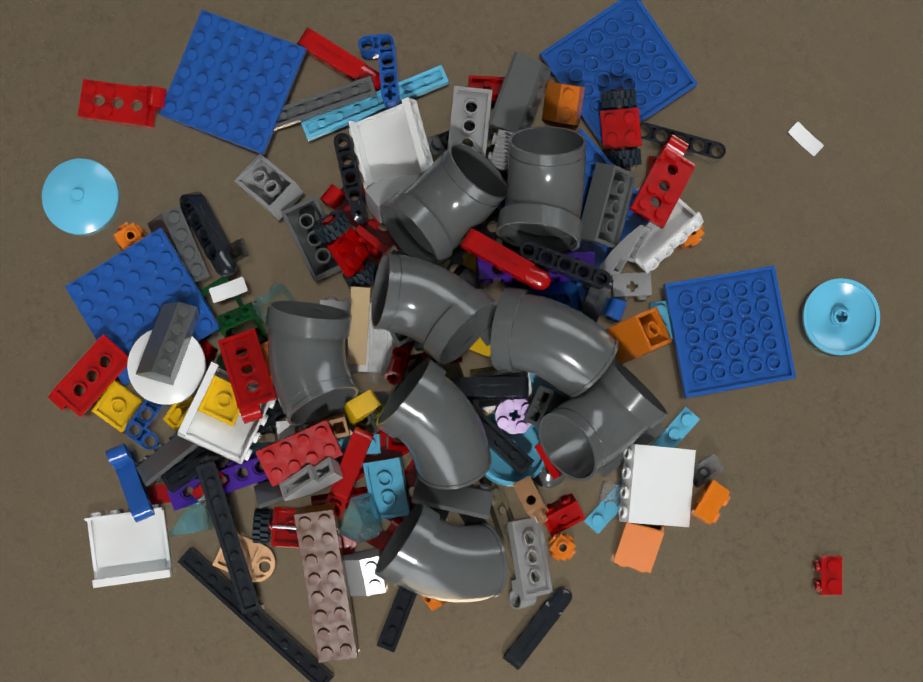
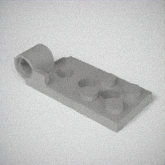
M454 86L448 147L454 142L462 143L465 140H469L473 144L472 148L486 157L492 90ZM474 103L477 109L474 112H469L466 110V105ZM472 122L475 125L474 130H465L464 123Z
M535 518L507 522L516 580H511L513 591L509 594V602L514 609L533 606L536 602V596L553 593L542 524L538 525ZM526 534L529 536L528 543L525 540ZM529 553H531V555H532V561H531V562H530L529 559H528ZM532 572L535 574V580H534V581H532V578H531Z

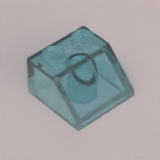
M371 493L351 498L339 534L357 543L376 538L380 534L382 517Z
M204 503L190 505V509L184 511L169 532L170 537L213 529V521L208 506H205Z

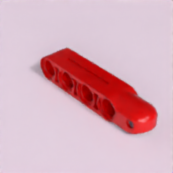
M306 28L297 45L305 47L308 53L353 81L371 76L375 89L377 90L381 87L379 72L314 30Z
M469 228L460 244L466 251L535 290H544L551 283V277L546 271L472 228Z
M357 426L353 431L340 464L343 478L332 484L325 504L335 502L337 519L343 514L374 437V433Z

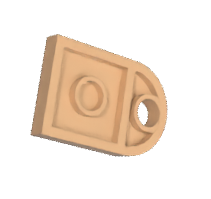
M237 533L252 582L266 580L272 575L276 566L274 553L266 545L253 543L252 539ZM220 547L213 566L228 572ZM262 561H267L270 564L268 572L260 570V563Z

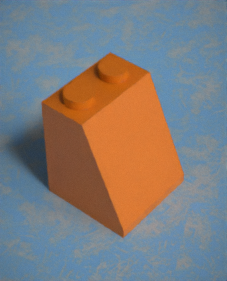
M657 307L606 329L610 336L618 341V350L614 358L621 364L672 342Z
M623 522L613 562L621 567L628 566L639 572L651 573L664 536L665 525Z

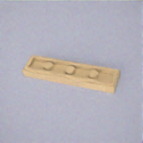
M351 286L350 313L352 314V321L348 337L347 364L366 365L371 287Z

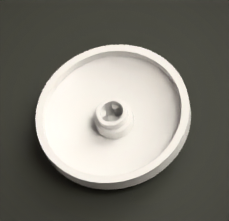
M150 330L135 342L129 353L127 369L131 384L143 398L153 403L172 405L183 402L199 389L204 379L206 359L203 349L192 336L174 385L138 376L135 373L152 333V330Z

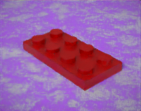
M327 419L255 452L272 487L280 484L309 464L316 466L328 457L335 459L343 455V451Z

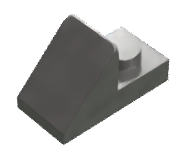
M714 453L710 456H705L694 465L693 483L697 488L725 469Z

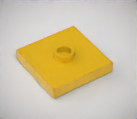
M214 375L197 411L234 427L240 411L231 383Z
M115 380L91 411L119 432L124 433L127 424L144 400Z

